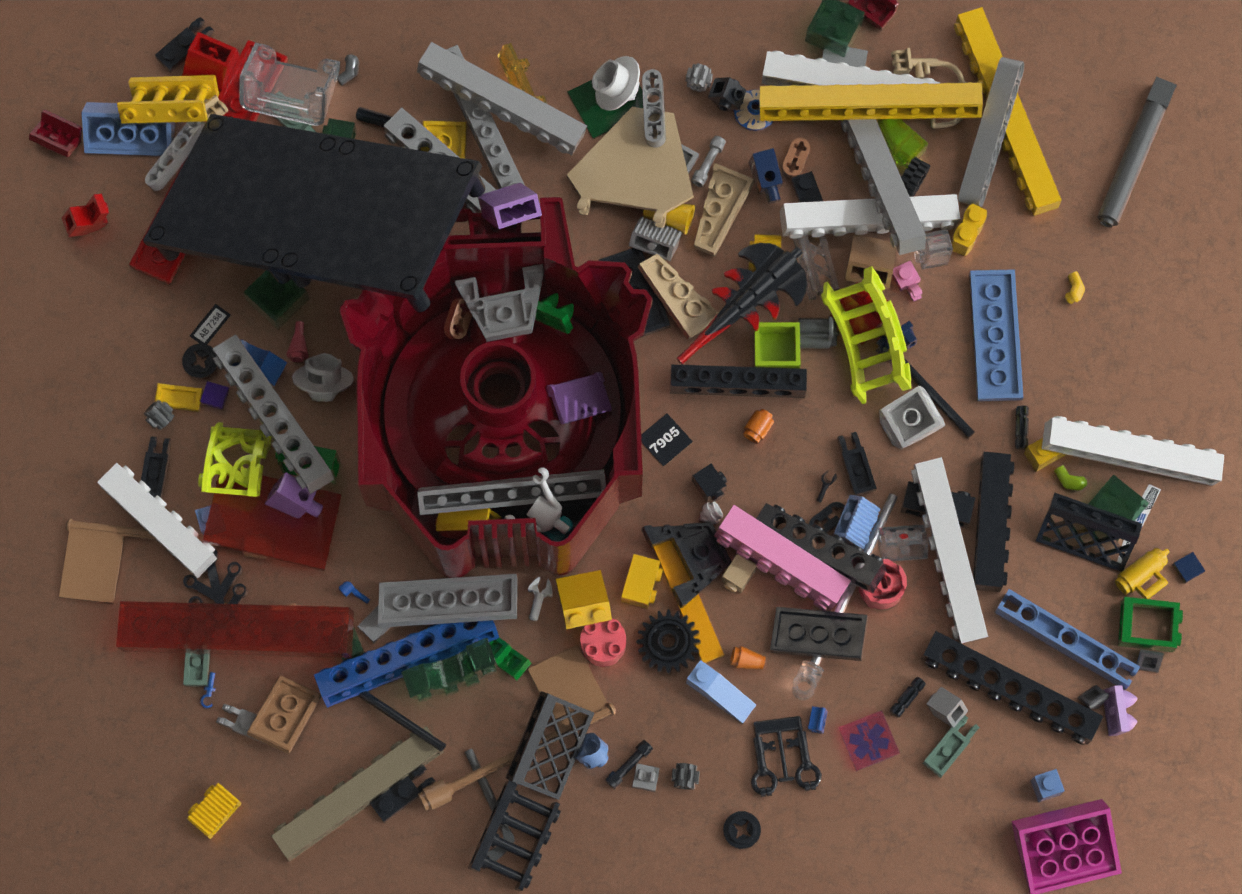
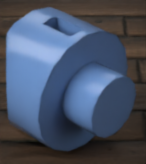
M588 733L585 735L579 753L575 758L587 769H592L596 766L602 767L609 758L607 755L608 745L595 733Z

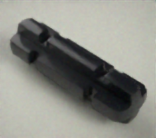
M1024 405L1017 406L1016 408L1017 438L1015 440V447L1020 450L1027 448V437L1029 435V418H1027L1029 407Z
M916 677L912 681L911 686H908L899 697L898 703L891 707L890 712L897 718L901 717L905 712V708L909 707L926 683L921 678Z

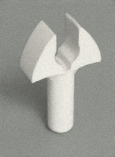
M540 577L536 578L528 588V592H533L535 595L529 619L533 621L538 620L543 599L546 596L553 597L549 579L547 580L546 588L541 593L538 589Z

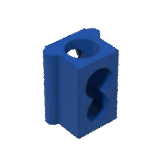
M812 706L808 726L810 732L824 734L828 713L826 708Z

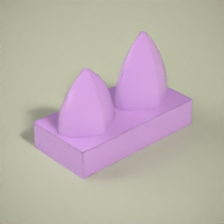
M1122 685L1104 689L1109 695L1108 699L1104 702L1109 736H1118L1129 732L1138 721L1126 712V708L1132 706L1138 698L1132 693L1123 690Z

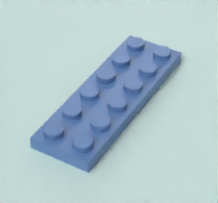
M1015 270L970 271L977 401L1023 400Z

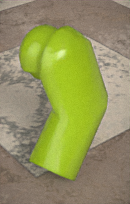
M1064 465L1054 470L1065 489L1079 491L1087 486L1085 477L1069 475Z

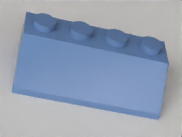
M86 102L81 112L84 153L161 156L174 140L175 122L121 123L117 103Z

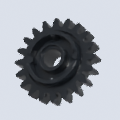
M669 609L666 612V616H663L658 611V619L650 615L651 624L642 623L646 631H638V634L643 637V639L637 640V644L643 645L638 652L639 654L646 653L642 658L643 662L651 660L649 664L650 669L658 665V673H661L664 667L668 674L671 673L673 667L680 673V665L688 669L686 661L695 662V658L691 654L700 652L698 648L694 647V645L701 644V640L694 638L700 634L699 630L692 631L695 623L690 622L687 624L689 618L687 615L680 619L679 611L672 616ZM666 637H673L675 643L671 647H665L662 644L663 640Z

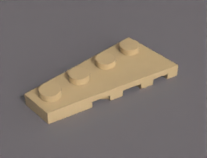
M714 163L713 175L709 183V191L694 243L696 249L715 257L755 183L753 178Z
M658 254L638 265V269L687 340L703 331L720 312H717L705 297L702 298L693 290L694 287L688 281L685 282L678 276V272Z

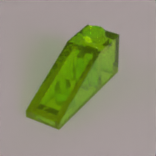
M877 119L891 154L900 166L907 168L914 157L920 158L926 152L928 142L901 119Z

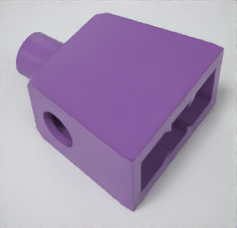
M286 472L273 485L265 502L266 505L295 518H300L306 512L318 517L323 508L322 504L313 500L316 491L310 494L306 487L302 489L295 477Z

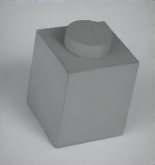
M940 687L927 702V706L932 714L953 728L968 712L963 701L943 687Z

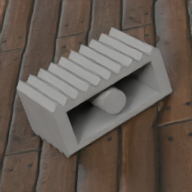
M640 217L632 232L629 246L651 255L658 254L663 259L671 261L678 247L682 232L668 226L663 228L655 227V222Z

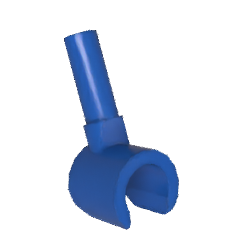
M349 581L339 586L340 592L345 597L352 593L366 604L370 601L368 597L360 593Z

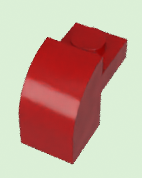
M102 193L94 194L84 206L68 208L62 216L68 237L87 235L102 229L108 224L106 218L109 214L108 205L104 201Z

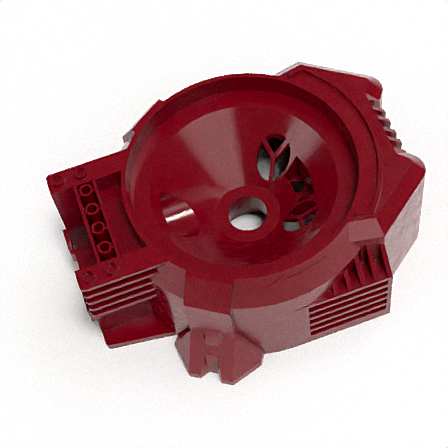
M560 197L540 198L542 216L529 219H540L541 232L522 233V222L498 229L484 219L482 213H473L470 209H461L456 222L468 221L470 235H452L451 230L423 287L430 299V306L427 310L416 312L406 298L362 290L358 299L345 300L339 309L351 346L361 351L357 375L358 485L364 503L367 507L391 512L395 520L440 574L446 578L465 576L472 569H475L477 558H483L484 567L489 568V559L496 557L497 568H502V557H511L512 567H517V557L523 556L525 567H530V556H538L539 566H542L548 572L554 575L568 574L576 567L619 508V504L642 497L643 464L639 370L634 341L644 335L653 298L646 289H633L629 284L632 271L625 262L588 260L579 267L575 266L563 199ZM543 264L544 275L538 301L551 294L558 293L559 299L556 309L571 303L574 306V313L570 320L573 329L568 334L535 320L532 333L487 342L473 316L467 333L463 338L449 339L444 333V325L451 304L456 298L462 297L455 284V281L475 277L479 298L525 289L522 268ZM460 304V308H462V312L465 311V308L463 307V304ZM453 325V329H455V333H457L458 329L456 328V325ZM601 372L605 380L603 384L612 411L561 424L552 397L548 396L547 386ZM498 373L512 376L520 386L517 398L511 404L502 407L489 405L479 394L483 381L489 376ZM533 421H542L549 424L555 430L558 437L542 438L528 425ZM461 424H471L474 426L463 440L447 441L449 434L455 427ZM524 431L540 443L541 453L527 447L523 440ZM479 432V444L475 450L464 455L465 446ZM560 444L556 457L548 461L545 445ZM519 445L521 447L519 456L513 458L506 454V448ZM484 446L498 448L497 455L494 458H486L482 454ZM445 448H460L458 465L450 461ZM539 468H546L549 475L603 469L605 473V489L568 538L559 542L552 541L540 532H537L535 518L468 520L467 535L461 539L446 538L436 531L435 522L438 513L420 515L418 489L422 487L533 477L534 475L543 476L538 471ZM509 506L490 509L502 517V512H507V507Z

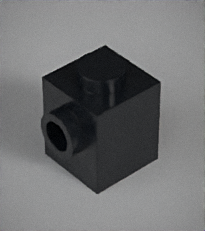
M712 463L692 475V482L706 502L711 500L716 502L725 495L727 479L721 471L717 472Z

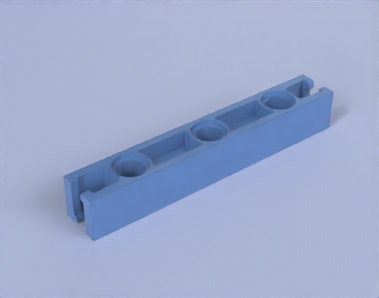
M1008 589L995 611L997 615L1116 686L1122 685L1123 690L1129 687L1132 680H1126L1116 673V669L1120 667L1130 672L1129 675L1134 676L1140 668L1137 664ZM1008 599L1019 607L1018 611L1013 612L1003 607L1004 602ZM1021 612H1030L1032 620H1025ZM1061 636H1070L1072 644H1065ZM1102 659H1109L1113 667L1111 669L1105 668L1102 664Z

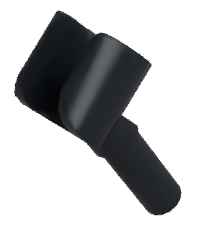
M828 471L823 473L821 476L823 484L816 501L822 502L829 485L837 480V474H834L832 481H829L826 478Z

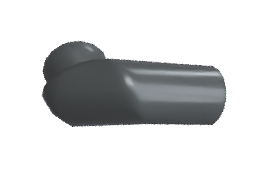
M349 54L345 57V71L336 76L341 86L359 73L360 62L355 55Z

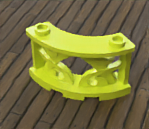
M218 422L215 426H212L203 473L199 474L198 486L202 487L201 492L260 496L264 469L260 462L261 458L266 459L271 449V436L266 437L261 429L223 427V422ZM240 444L241 448L249 453V455L240 457L232 466L225 459L222 452L233 445ZM247 464L249 468H243V465ZM215 475H220L219 484H222L226 480L227 475L229 476L225 488L211 487L212 478ZM234 482H237L241 486L248 488V490L232 489Z

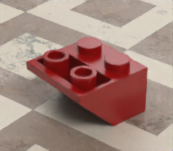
M198 32L188 49L182 76L215 75L220 94L240 56L238 49Z

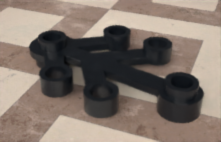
M215 549L213 554L217 559L207 568L211 588L199 582L192 574L184 577L183 584L188 589H194L214 600L216 609L204 604L203 600L198 596L191 597L188 605L192 610L200 611L212 617V623L216 629L227 631L234 626L236 620L234 611L242 598L247 596L248 589L241 583L236 584L233 587L234 595L227 606H225L224 597L236 577L242 574L243 569L238 562H231L227 567L228 574L220 585L215 564L219 558V553ZM233 566L239 567L236 573L231 572ZM193 578L194 584L189 586L187 582ZM240 587L244 588V592L238 595L237 589ZM195 600L200 602L198 607L192 606ZM226 615V622L220 623V617Z

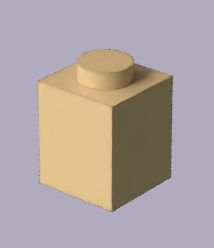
M737 554L722 576V582L725 583L724 587L733 593L736 591L742 593L755 573L757 566Z

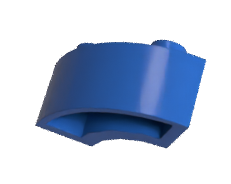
M240 339L272 386H275L287 362L270 351L260 349ZM235 362L232 366H237L240 362Z

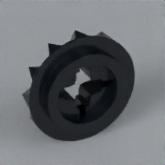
M199 343L192 345L183 355V368L191 377L199 379L207 376L210 377L217 369V365L213 360L216 355L213 348L207 344ZM196 355L201 357V359L206 358V360L204 361L205 368L201 367L199 364L195 365L197 363Z
M735 812L724 823V837L733 847L738 849L750 848L759 840L761 834L760 823L749 812ZM748 822L746 831L750 837L742 834L737 839L738 830L733 824L742 827Z

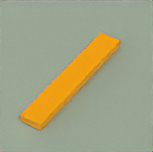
M669 540L653 547L671 590L675 586L691 580L672 541ZM699 594L683 608L680 609L678 605L682 617L685 615L689 617L687 624L690 622L695 623L692 631L699 630L700 634L694 638L701 640V644L695 645L700 651L698 655L701 661L709 663L723 657V650Z

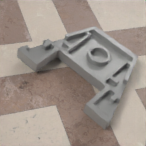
M543 264L522 268L525 289L479 298L475 277L455 281L457 289L487 342L532 333L544 275Z

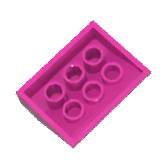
M1103 799L1012 821L1015 842L1030 894H1041L1122 874L1111 811Z

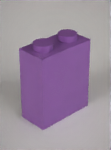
M522 183L494 190L478 197L482 217L498 229L542 216L537 193Z

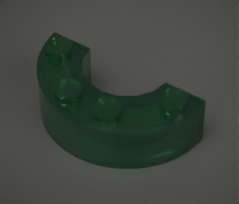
M485 638L467 645L462 652L452 657L433 663H422L401 673L410 698H418V701L422 702L442 693H445L446 696L459 692L458 688L465 685L467 687L475 686L480 683L479 679L495 673L498 665L489 639Z

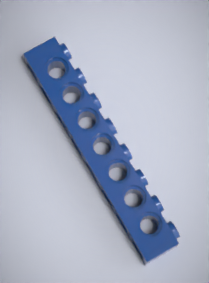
M493 620L433 624L423 631L411 633L405 638L389 642L381 648L366 651L363 655L353 659L344 660L339 665L324 668L319 673L314 674L324 703L328 708L353 698L361 692L370 691L498 639L499 635ZM389 661L388 663L381 665V663Z

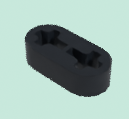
M840 502L831 503L812 517L809 525L812 526L815 524L814 522L820 524L825 520L826 523L822 529L828 534L837 527L840 519L838 516H834L832 519L829 518L833 513L832 509L834 508L836 511L840 509L841 516L845 505Z

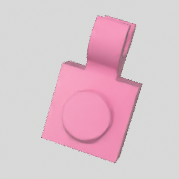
M908 261L895 267L892 277L899 290L907 289L913 302L921 299V294L923 293L917 284L921 278L912 262Z

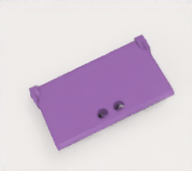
M601 372L547 386L548 396L552 397L561 424L612 411L603 384L605 380Z

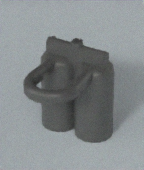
M828 316V318H798V322H800V349H829L830 347L837 346L839 331H837V323L833 321L832 316Z

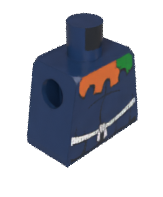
M774 148L753 153L748 163L758 194L765 193L768 204L780 201L778 189L781 188L783 181Z

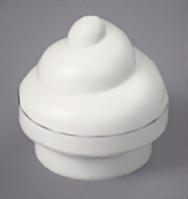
M707 502L702 506L699 517L700 522L717 524L720 521L719 519L723 518V513L716 502Z

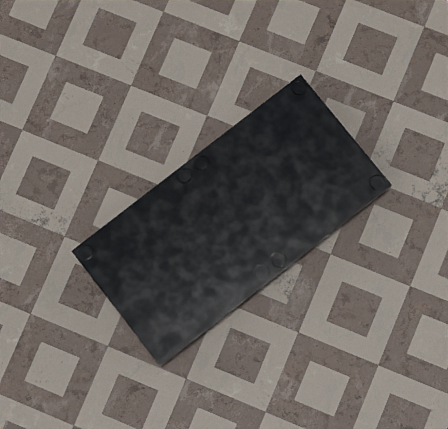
M210 114L143 241L147 246L156 247L168 261L175 260L181 252L269 270L278 283L285 284L292 279L299 288L308 286L313 279L402 297L408 300L416 312H423L430 306V299L423 287L468 195L476 198L485 192V185L479 176L482 165L479 161Z

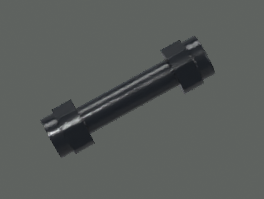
M646 740L640 742L631 757L616 772L612 771L605 781L613 789H616L623 782L622 778L643 757L646 758L654 750L653 747Z

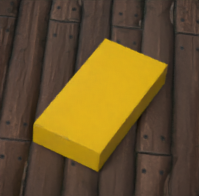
M158 383L155 401L167 402L173 409L200 412L203 389Z

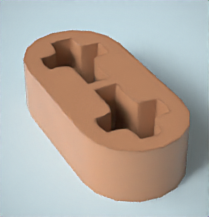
M797 138L792 141L783 162L782 173L788 179L801 175L808 158L810 145L804 138ZM802 145L803 150L799 156H796V148ZM793 161H795L796 170H793V172H789V167H791Z
M462 297L453 300L444 325V333L449 339L463 338L467 333L472 314ZM460 304H463V307L465 308V311L462 312V308H460ZM453 325H456V328L458 329L457 333H455Z

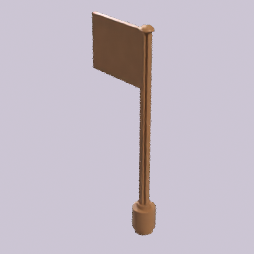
M69 519L66 523V530L69 532L59 598L114 604L124 536L156 539L146 529L79 522ZM247 534L242 539L205 535L197 536L202 543L206 540L211 546L240 549V551L244 552L245 557L267 559V557H273L275 551V539H270L269 536Z
M578 645L528 668V672L539 693L543 691L594 712L590 725L611 714L615 715L616 709L614 705L607 703ZM556 702L552 711L555 719L566 714L563 705ZM579 712L572 715L575 727L583 724L586 714ZM568 718L557 722L561 734L572 729ZM556 731L546 735V741L557 736ZM516 751L451 783L449 781L444 783L442 779L423 788V792L419 793L418 796L425 810H434L452 801L451 796L455 794L454 792L510 765Z

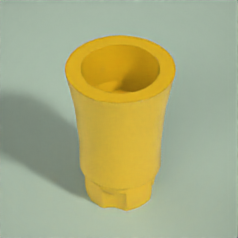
M682 204L668 212L665 226L672 227L686 235L692 224L695 205ZM644 210V218L651 219L654 222L653 218L656 211Z

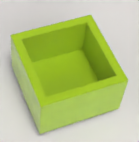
M759 322L758 331L753 330L754 367L800 369V322Z

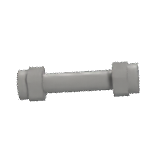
M714 136L709 145L710 150L700 169L695 171L691 180L694 185L703 187L708 179L707 173L717 154L722 152L726 143L722 137Z

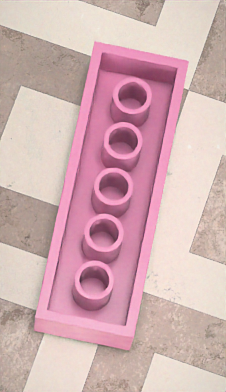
M733 505L714 535L718 538L717 542L726 548L730 546L737 551L736 554L746 560L750 559L755 562L757 568L762 572L767 573L769 571L775 575V580L785 586L789 584L795 588L794 592L803 598L807 596L814 601L813 604L821 610L825 611L827 609L830 611L837 604L851 582L847 577L735 505Z

